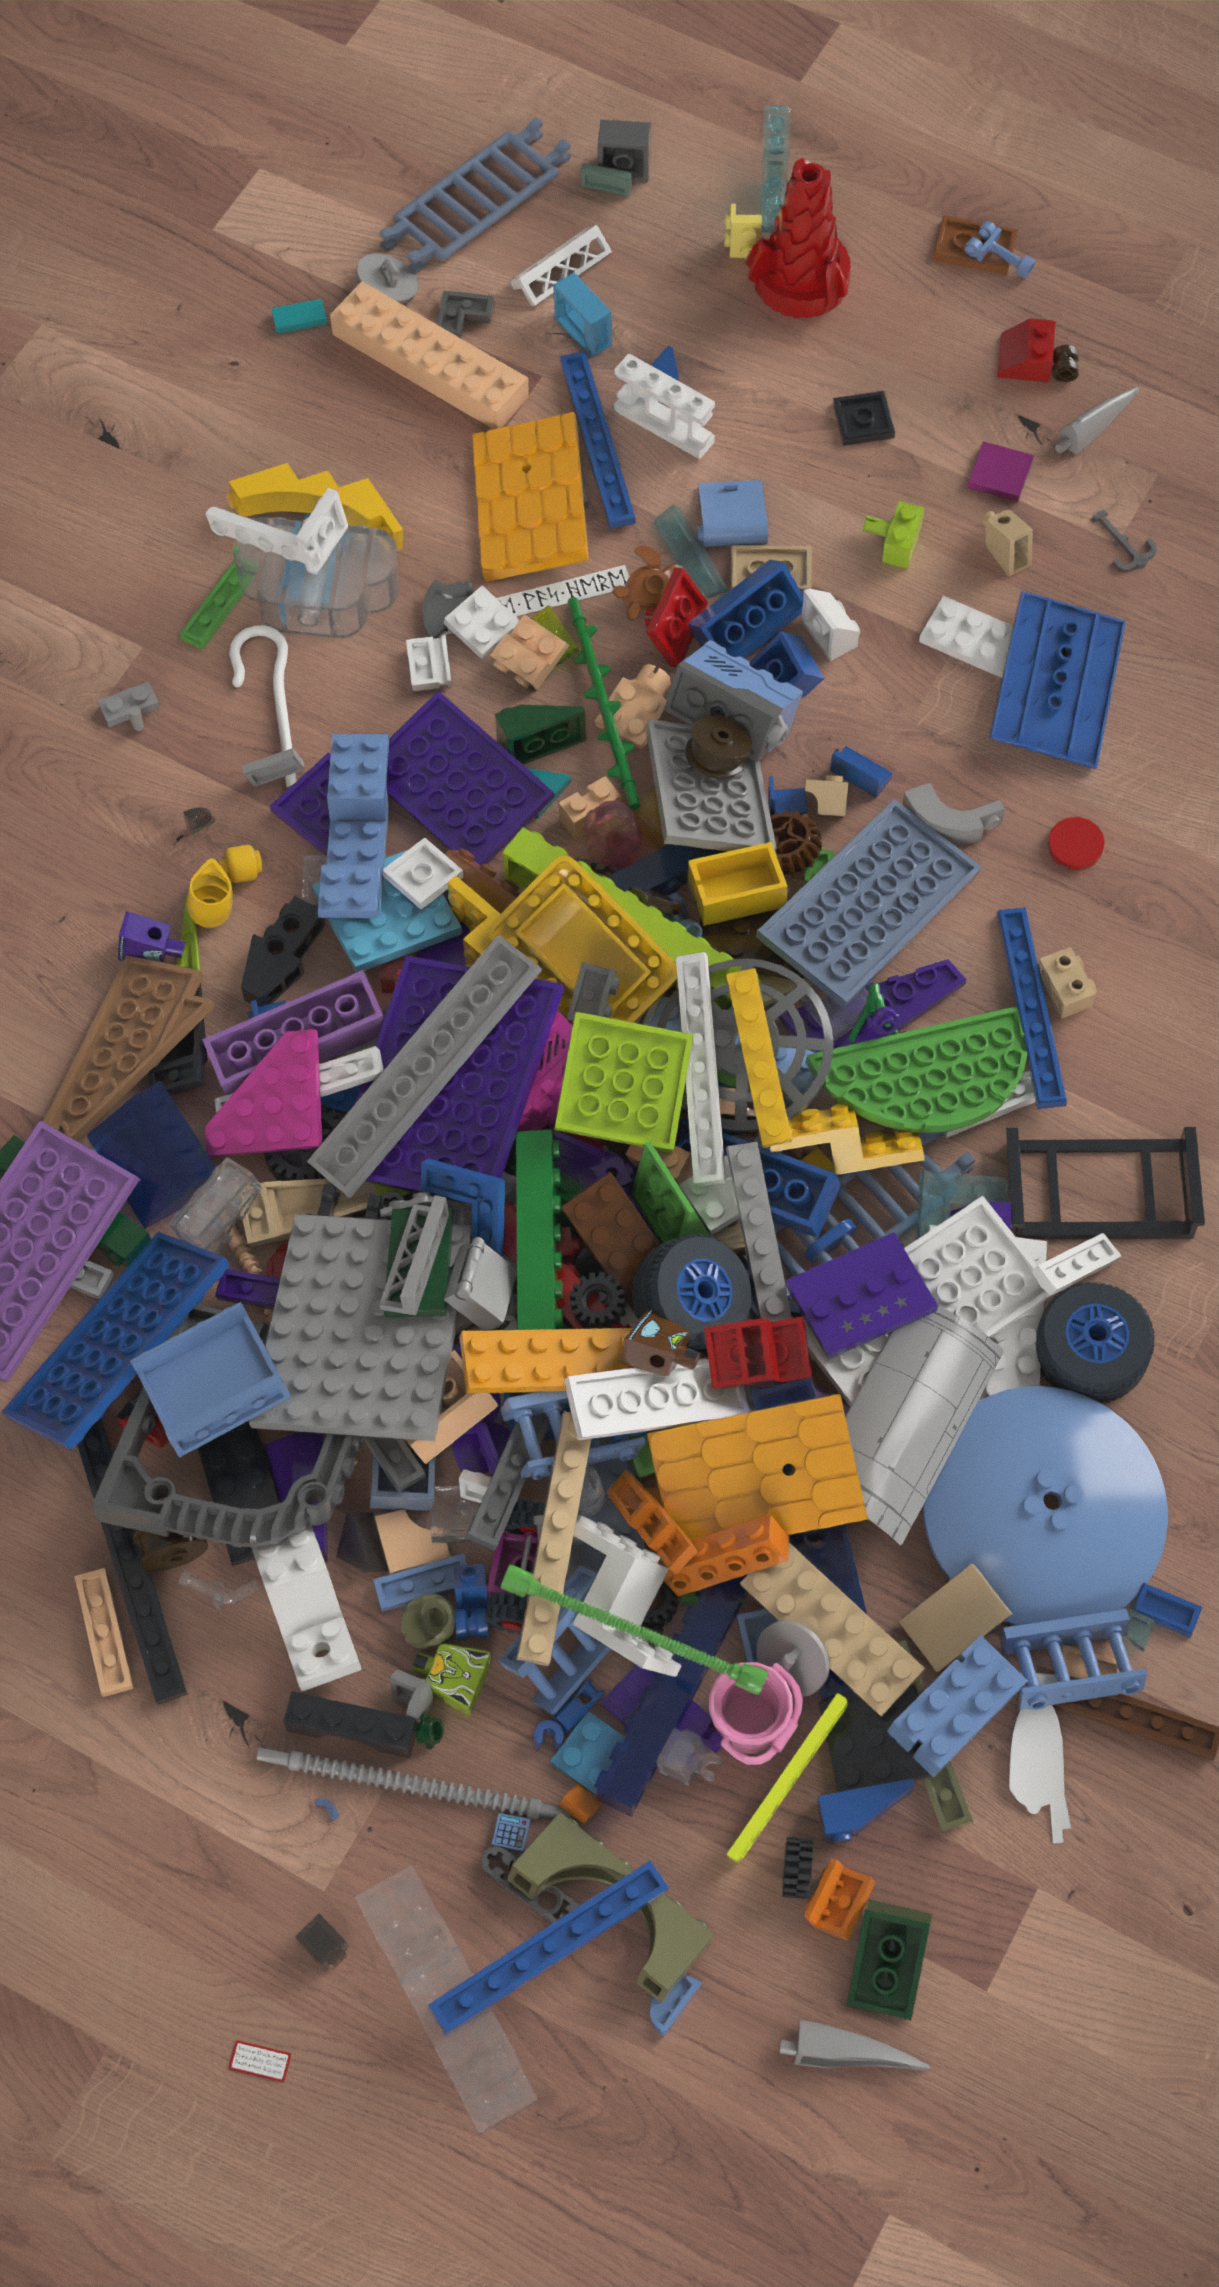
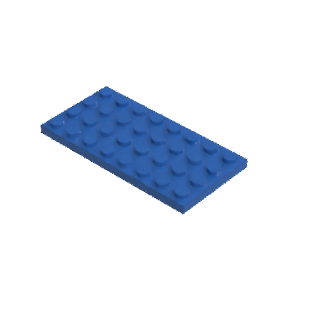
M158 1231L1 1412L9 1420L72 1450L75 1445L83 1440L86 1432L104 1415L105 1410L124 1392L125 1387L137 1374L130 1360L164 1343L170 1334L183 1323L184 1318L195 1305L203 1300L204 1295L213 1284L222 1278L223 1273L231 1264L221 1255Z

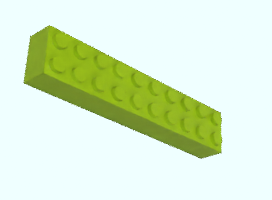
M522 827L503 851L504 878L525 890L556 858L569 855L563 848L559 846L554 847L547 843L538 832H530ZM578 861L675 962L678 956L705 952L708 956V967L723 961L733 960L729 954L725 952L719 953L713 949L704 938L694 937L688 933L680 923L676 921L671 922L663 917L657 908L653 906L647 907L641 903L632 892L622 891L616 887L610 878L597 875L585 862ZM741 966L730 967L709 974L710 991L728 984L726 974L741 971ZM757 974L758 982L761 983V979ZM678 979L672 985L676 989H678ZM730 992L713 1000L723 1011L733 1007Z

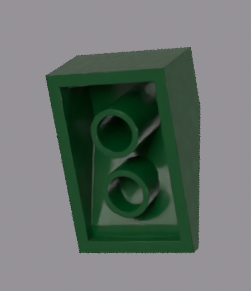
M520 704L515 707H507L495 714L497 742L522 765L586 741L585 710L581 706Z
M868 1899L863 1916L847 2006L912 2020L932 1920L931 1913Z

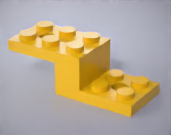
M455 875L447 882L449 905L458 922H463L470 929L471 933L463 939L465 966L471 967L492 942L489 938V928L499 917L500 913Z
M836 1104L830 1109L820 1111L818 1109L802 1111L801 1114L788 1121L792 1142L770 1146V1151L776 1152L830 1142L836 1175L925 1160L919 1132L895 1129V1131L887 1133L874 1131L867 1133L864 1137H860L855 1110H849L846 1104Z

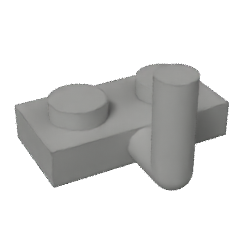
M149 681L98 700L99 708L109 728L130 720L133 728L136 731H141L144 728L142 715L160 708Z

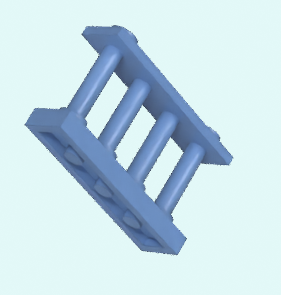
M566 1391L535 1392L507 1398L501 1408L504 1421L515 1419L516 1422H519L531 1461H528L520 1472L522 1478L532 1476L533 1479H542L551 1474L554 1456L543 1458L531 1417L541 1413L548 1416L557 1444L562 1419L560 1412L562 1409L570 1408ZM627 1435L618 1443L601 1446L599 1438H593L590 1443L587 1465L620 1458L621 1461L633 1459L638 1456L639 1451L646 1443L645 1439L642 1437L630 1440Z
M580 1565L565 1582L563 1593L565 1596H571L572 1599L576 1598V1601L584 1602L597 1573ZM560 1606L551 1654L560 1668L549 1681L535 1663L516 1659L521 1634L498 1660L505 1669L521 1678L527 1675L540 1690L532 1702L553 1716L611 1649L572 1625L578 1613L577 1611L573 1612V1609H566L565 1606ZM567 1627L581 1642L570 1657L556 1641Z
M1127 1609L1003 1628L1001 1638L1003 1655L1013 1653L1017 1655L1023 1677L1028 1680L1026 1688H1021L1018 1703L1019 1709L1030 1708L1031 1710H1040L1048 1705L1117 1694L1133 1695L1144 1690L1148 1675L1146 1669L1132 1671L1122 1640V1636H1126L1130 1620ZM1102 1639L1110 1641L1119 1673L1101 1676L1091 1641ZM1079 1645L1089 1678L1070 1680L1060 1646ZM1048 1650L1058 1683L1039 1685L1029 1651Z

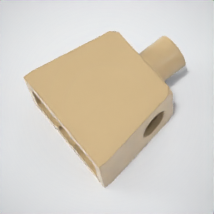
M1005 510L998 514L993 511L986 513L982 518V524L986 527V547L1005 573L1010 577L1031 567L1033 529L1011 510Z

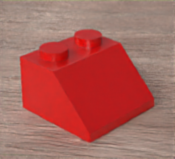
M1029 318L1002 332L997 378L1049 382L1053 363L1056 321Z

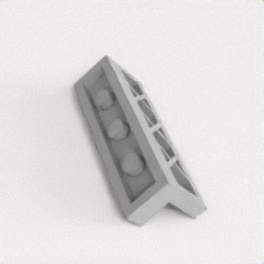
M434 1196L431 1206L413 1204L379 1303L380 1310L416 1316L449 1218L446 1197ZM418 1216H427L424 1227L420 1229L416 1224ZM419 1239L415 1253L411 1254L408 1245ZM411 1264L407 1278L403 1279L399 1274L400 1269ZM403 1289L400 1295L401 1303L390 1301L392 1294Z

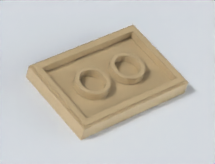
M731 545V589L770 559L785 563L803 595L804 590L812 589V546Z
M971 1564L901 1619L899 1623L935 1671L939 1673L956 1660L980 1635L984 1638L1013 1614L975 1564Z

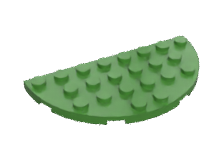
M1010 1007L833 1049L831 1067L822 1087L840 1104H846L849 1110H855L857 1115L897 1130L935 1133L957 1130L984 1120L1003 1106L1013 1094L1022 1076L1026 1064L1027 1051L1023 1040L1025 1034L1022 1029L1018 1007ZM823 1051L809 1054L806 1057L805 1063L814 1077L817 1076Z

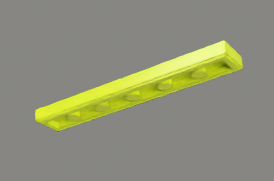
M839 1693L836 1694L728 1851L727 1856L735 1863H741L848 1707L847 1699Z

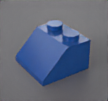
M783 631L750 661V667L756 670L764 669L773 674V679L779 683L787 682L802 690V697L807 696L824 680L802 637Z

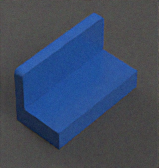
M847 746L841 752L835 750L832 754L830 771L838 776H843V779L876 798L892 779L891 771Z

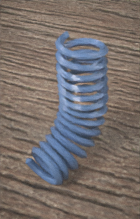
M319 1798V1801L315 1799L316 1806L325 1807L333 1821L340 1816L332 1801L327 1800V1798L325 1800L324 1798L322 1800Z

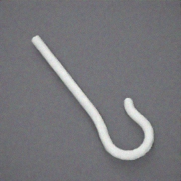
M255 625L245 628L235 635L230 644L229 657L234 669L232 684L237 688L244 681L245 668L240 656V648L243 643L255 636H265L272 639L278 648L273 673V691L282 752L292 748L284 690V670L287 663L288 645L285 637L278 630L269 626ZM296 773L285 776L286 789H289L296 782Z

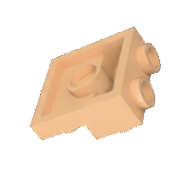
M524 614L511 634L505 633L490 656L495 661L493 666L502 673L506 674L510 671L516 675L514 680L527 689L530 685L538 690L569 645Z

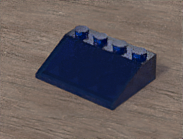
M161 1081L135 1094L86 1135L97 1154L140 1179L126 1201L144 1229L222 1187L218 1169Z

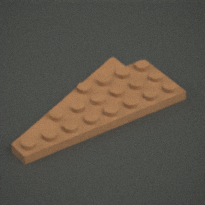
M126 955L43 1122L78 1142L152 1068L158 1066L160 1061L215 1006L211 999L194 996L204 977L200 970Z

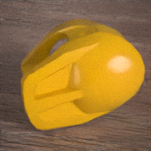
M213 858L207 860L191 878L188 887L187 908L190 917L195 923L205 928H215L222 925L232 911L233 890L231 881L219 863Z

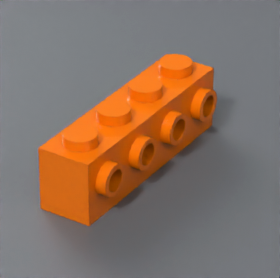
M767 1515L691 1540V1543L698 1552L678 1574L669 1569L663 1581L677 1596H682L787 1562L789 1536L771 1515ZM660 1558V1563L666 1566V1564Z

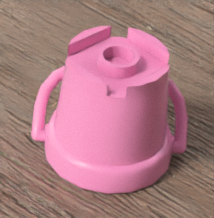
M747 1663L768 1671L759 1696L735 1686L736 1681L729 1679V1676L723 1673L714 1681L709 1693V1713L716 1730L723 1737L721 1746L744 1764L759 1765L769 1761L777 1752L783 1750L798 1727L797 1722L802 1713L803 1701L801 1690L795 1679L778 1663H774L771 1668L761 1663ZM788 1685L791 1687V1689H792V1691H793L794 1699H795L794 1711H793V1704H792V1694H791V1691H790ZM771 1746V1748L765 1754H762L758 1757H749L745 1755L758 1753Z

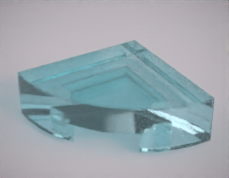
M1127 1609L1130 1620L1126 1636L1135 1647L1144 1651L1156 1620Z

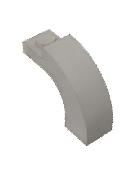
M931 783L904 792L903 806L953 845H968L981 842L983 830H992L999 826L1003 820L1005 808L1000 800L973 810L959 811L943 804L936 795Z

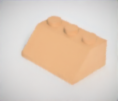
M455 1350L451 1353L436 1440L405 1439L425 1464L499 1406L490 1393H466L463 1361Z

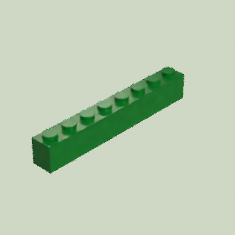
M552 1130L516 1132L517 1330H550L563 1327V1311L558 1309V1299L563 1298L562 1280H557V1270H562L563 1267L562 1253L557 1252V1242H562L561 1223L557 1224V1214L562 1213L560 1208L562 1202L561 1196H556V1186H561V1170L556 1168V1158H561L560 1140H555Z

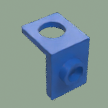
M769 776L768 803L770 816H773L775 810L780 814L784 813L785 809L791 814L798 810L800 815L808 813L805 788L774 790L773 776Z

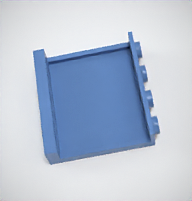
M241 1302L224 1309L205 1321L199 1322L187 1331L171 1337L166 1342L130 1360L179 1458L291 1398Z

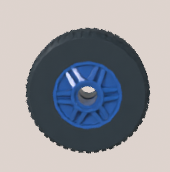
M690 1234L662 1243L651 1249L642 1258L635 1271L632 1284V1301L638 1320L648 1309H651L658 1316L675 1322L689 1331L687 1348L696 1352L707 1351L704 1327L747 1321L749 1317L752 1292L745 1267L730 1247H727L725 1243L714 1237Z
M1087 1282L1085 1284L1073 1285L1071 1288L1061 1291L1046 1306L1036 1332V1353L1043 1376L1046 1377L1048 1382H1051L1052 1387L1070 1390L1100 1403L1114 1401L1118 1397L1121 1398L1124 1394H1128L1143 1378L1154 1351V1329L1152 1328V1321H1150L1151 1318L1147 1315V1311L1142 1308L1143 1305L1138 1303V1300L1133 1298L1131 1294H1127L1123 1289L1120 1290L1119 1287H1112L1110 1284Z

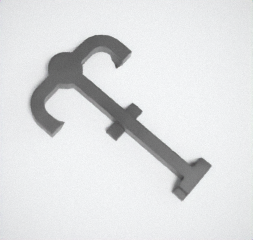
M1106 510L1093 515L1090 521L1093 524L1099 521L1116 539L1113 541V544L1115 546L1121 545L1134 559L1133 562L1127 565L1122 564L1118 558L1113 560L1112 564L1119 571L1129 572L1135 568H1144L1148 560L1155 556L1157 546L1151 538L1146 540L1144 544L1151 551L1146 554H1139L1127 541L1129 537L1126 534L1122 536L1106 518L1108 515Z

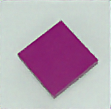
M983 441L968 482V488L1019 502L1034 455Z

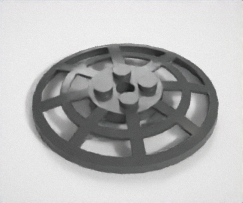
M748 958L727 960L713 964L708 967L709 974L730 967L741 966V971L753 969V967H761L777 972L798 985L784 996L774 988L759 983L761 993L778 1001L765 1012L775 1059L779 1047L796 1049L793 1062L785 1074L777 1067L781 1090L793 1102L786 1109L789 1121L814 1100L828 1076L833 1055V1035L828 1013L821 999L811 986L797 974L783 966L765 960ZM725 984L710 991L712 1017L715 1019L713 1029L717 1073L722 1070L736 1077V1092L718 1087L719 1098L735 1102V1120L721 1118V1127L725 1131L755 1132L759 1131L757 1120H747V1102H753L751 1092H748V1077L742 1048L735 1044L739 1034L734 1010L732 1007L723 1011L713 1001L715 998L730 992L728 984ZM678 989L672 994L663 1009L657 1028L666 1029L671 1011L679 1000ZM806 995L811 999L820 1016L824 1039L806 1037L803 1020L794 1006L795 1003ZM785 1011L790 1014L794 1022L797 1036L779 1035L774 1021ZM805 1050L823 1051V1058L817 1076L809 1089L802 1095L791 1080L796 1076L802 1065ZM685 1087L681 1107L688 1113Z

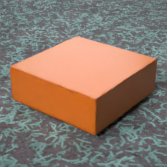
M577 1784L562 1798L559 1806L585 1825L600 1810L603 1801L580 1784Z

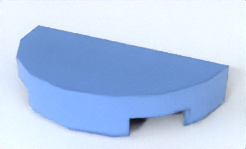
M691 1976L684 1977L662 2004L652 1997L650 2017L654 2029L662 2038H664L702 1985L701 1981Z

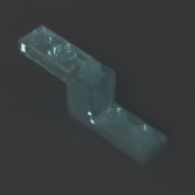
M765 106L760 213L762 215L761 232H774L775 217L779 216L780 204L784 205L788 177L790 106Z

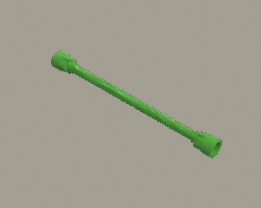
M509 1565L501 1584V1589L525 1597L526 1594L533 1597L534 1595H539L540 1598H546L547 1601H554V1604L558 1603L559 1606H565L566 1609H573V1612L577 1611L578 1614L581 1613V1615L588 1616V1618L592 1617L597 1622H604V1625L608 1624L612 1628L615 1627L616 1630L619 1628V1631L623 1630L624 1633L627 1632L631 1636L634 1635L635 1638H642L647 1643L650 1641V1644L654 1643L655 1646H661L662 1649H669V1652L673 1651L674 1654H681V1657L684 1656L688 1660L692 1659L693 1662H700V1665L704 1664L705 1667L708 1666L712 1670H719V1673L723 1672L724 1675L727 1674L729 1676V1679L736 1681L735 1686L757 1696L760 1695L768 1671L747 1663H743L741 1666L736 1663L730 1665L729 1662H722V1659L718 1660L717 1657H710V1654H703V1651L699 1652L695 1648L691 1649V1646L687 1647L686 1644H680L679 1641H672V1638L668 1639L667 1636H660V1633H653L652 1630L649 1631L645 1627L641 1628L640 1625L637 1626V1624L630 1623L626 1619L622 1620L621 1617H614V1614L611 1615L607 1611L603 1612L599 1608L595 1609V1606L591 1607L590 1604H584L583 1601H576V1598L572 1599L571 1596H565L564 1593H557V1590L553 1591L552 1588L549 1589L545 1585L542 1586V1584H539V1581L534 1580V1574L514 1565Z

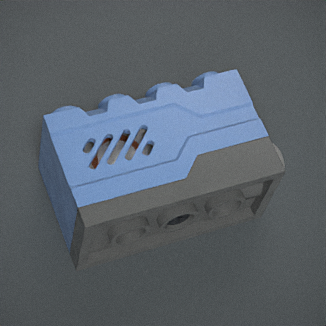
M709 640L694 654L678 664L664 711L691 726L698 719L705 716L726 717L739 723L747 730L752 739V747L747 757L758 762L774 747L780 746L788 736L803 691L787 682L779 683L773 679V674L764 669L756 670L750 667V662L746 659L728 655L726 648Z

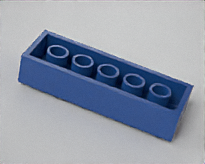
M679 1117L675 1146L691 1153L689 1120ZM722 1132L724 1157L727 1155L726 1148L728 1146L751 1143ZM758 1145L773 1222L818 1238L841 1187L838 1177L833 1172L778 1152H771L770 1149L762 1148V1146Z

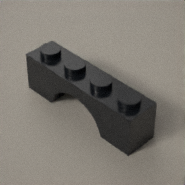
M291 1691L283 1720L288 1732L315 1738L322 1736L346 1738L371 1746L379 1752L405 1758H411L416 1738V1718Z

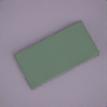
M583 163L581 167V187L630 197L632 173Z

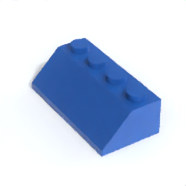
M770 559L688 622L687 625L701 647L711 640L726 648L728 655L746 658L802 614L803 594L785 563Z

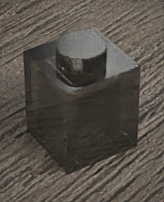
M320 1913L295 1936L297 1942L324 1971L330 1966L332 1968L337 1967L347 1956L345 1952L349 1948L347 1942Z

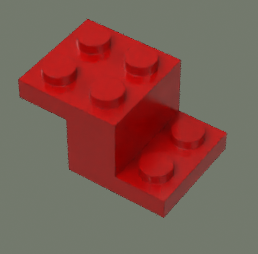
M803 1317L778 1321L760 1318L704 1327L712 1389L714 1390L744 1385L750 1388L812 1379Z

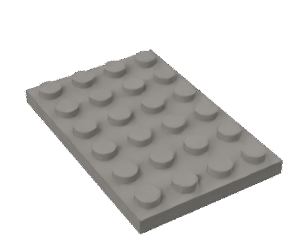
M648 719L645 729L664 843L733 851L772 842L773 848L776 851L777 848L760 761L756 762L746 756L742 772L733 778L718 779L707 776L696 770L685 756V747L688 740L692 738L693 726Z

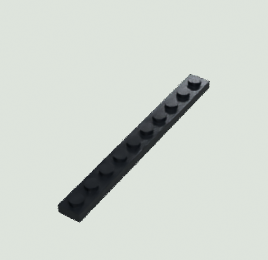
M102 1417L92 1425L84 1435L83 1440L77 1444L93 1499L96 1497L113 1457ZM101 1522L157 1705L188 1695L150 1571L142 1568V1549L135 1545L133 1535L137 1530Z

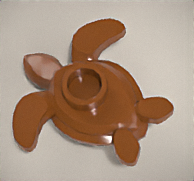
M645 545L638 546L634 551L636 555L645 561L646 566L636 569L628 578L625 586H616L612 590V593L618 599L622 598L623 605L628 608L626 612L629 620L636 619L640 611H646L650 607H657L674 568H682L679 565L672 564L661 571L660 554L655 549Z

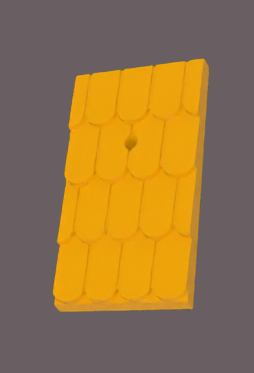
M565 413L562 416L556 415L538 419L537 421L512 425V427L507 426L488 430L485 433L473 434L478 527L484 581L489 582L589 561L575 413Z
M840 1394L646 1433L662 1507L690 1541L767 1515H771L788 1535L868 1519ZM789 1463L792 1471L790 1474L785 1475L782 1469L785 1464Z

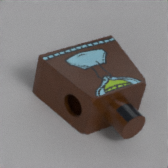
M648 1309L626 1336L619 1362L666 1377L672 1373L678 1364L694 1370L700 1353L687 1348L690 1335L687 1329L671 1320L658 1316L656 1312Z

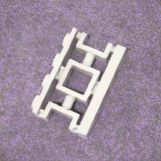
M627 354L614 369V374L617 378L627 383L617 393V398L619 399L614 403V411L700 460L715 442V436L712 432L703 428L713 416L711 411L715 407V402L637 357Z

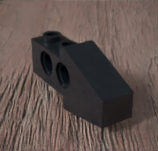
M294 896L289 904L286 903L281 908L279 918L274 925L268 926L263 938L255 934L252 935L241 986L245 1002L251 1004L250 1001L256 1000L258 1007L272 1004L303 976L302 957L326 925L325 918H319L317 907ZM289 929H298L295 932H287ZM275 950H282L279 954H272Z

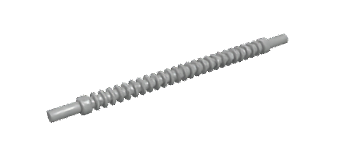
M260 1747L257 1754V1760L288 1766L290 1771L298 1772L300 1769H303L304 1773H307L311 1770L313 1775H316L317 1772H320L322 1777L330 1774L331 1779L339 1776L341 1781L346 1777L349 1782L356 1779L358 1784L365 1781L367 1786L375 1783L376 1788L379 1785H384V1789H388L391 1786L393 1791L401 1788L402 1793L410 1790L412 1795L415 1792H420L421 1797L424 1794H429V1798L436 1795L438 1800L446 1797L447 1802L455 1799L456 1804L464 1801L466 1806L469 1802H472L474 1807H477L478 1804H481L483 1809L491 1806L492 1811L500 1808L501 1813L509 1810L511 1815L514 1811H517L519 1816L525 1813L531 1819H538L539 1816L554 1819L559 1813H562L567 1818H572L561 1807L542 1804L541 1800L531 1798L530 1801H527L525 1796L517 1799L515 1794L510 1798L507 1793L500 1796L498 1791L491 1794L489 1789L481 1792L480 1787L472 1790V1786L469 1785L465 1789L463 1784L455 1787L453 1782L446 1785L444 1780L436 1783L435 1778L432 1781H427V1777H423L420 1780L418 1775L410 1778L408 1773L405 1776H401L399 1771L396 1774H391L390 1769L384 1773L382 1768L375 1771L373 1766L365 1769L364 1764L356 1767L354 1762L351 1765H347L346 1761L339 1764L337 1759H334L333 1762H330L328 1757L320 1760L319 1755L311 1758L310 1753L303 1756L302 1752L295 1750L291 1753Z

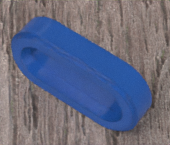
M851 1219L840 1222L814 1241L806 1249L805 1257L811 1264L816 1263L818 1256L823 1252L829 1254L841 1245L840 1241L845 1236L849 1235L851 1237L856 1232L857 1226Z

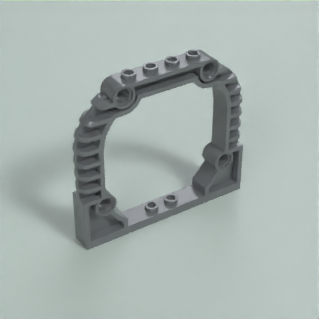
M198 1304L195 1305L184 1318L183 1323L170 1334L165 1342L223 1310ZM252 1322L264 1346H266L270 1326L262 1322ZM143 1386L92 1503V1507L99 1522L169 1537L170 1532H176L179 1535L194 1536L197 1539L212 1540L215 1543L230 1544L238 1548L241 1546L260 1548L262 1545L271 1543L275 1545L281 1543L284 1538L295 1532L296 1534L301 1533L309 1524L321 1525L331 1518L336 1504H340L343 1500L344 1483L346 1477L350 1478L353 1473L354 1456L356 1451H361L364 1436L327 1433L312 1474L302 1476L295 1481L288 1492L286 1500L282 1503L263 1509H245L177 1494L174 1483L170 1479L165 1477L152 1479L146 1473L138 1458L147 1434L150 1435L154 1429L155 1415L157 1413ZM320 1502L319 1504L311 1505L312 1503Z

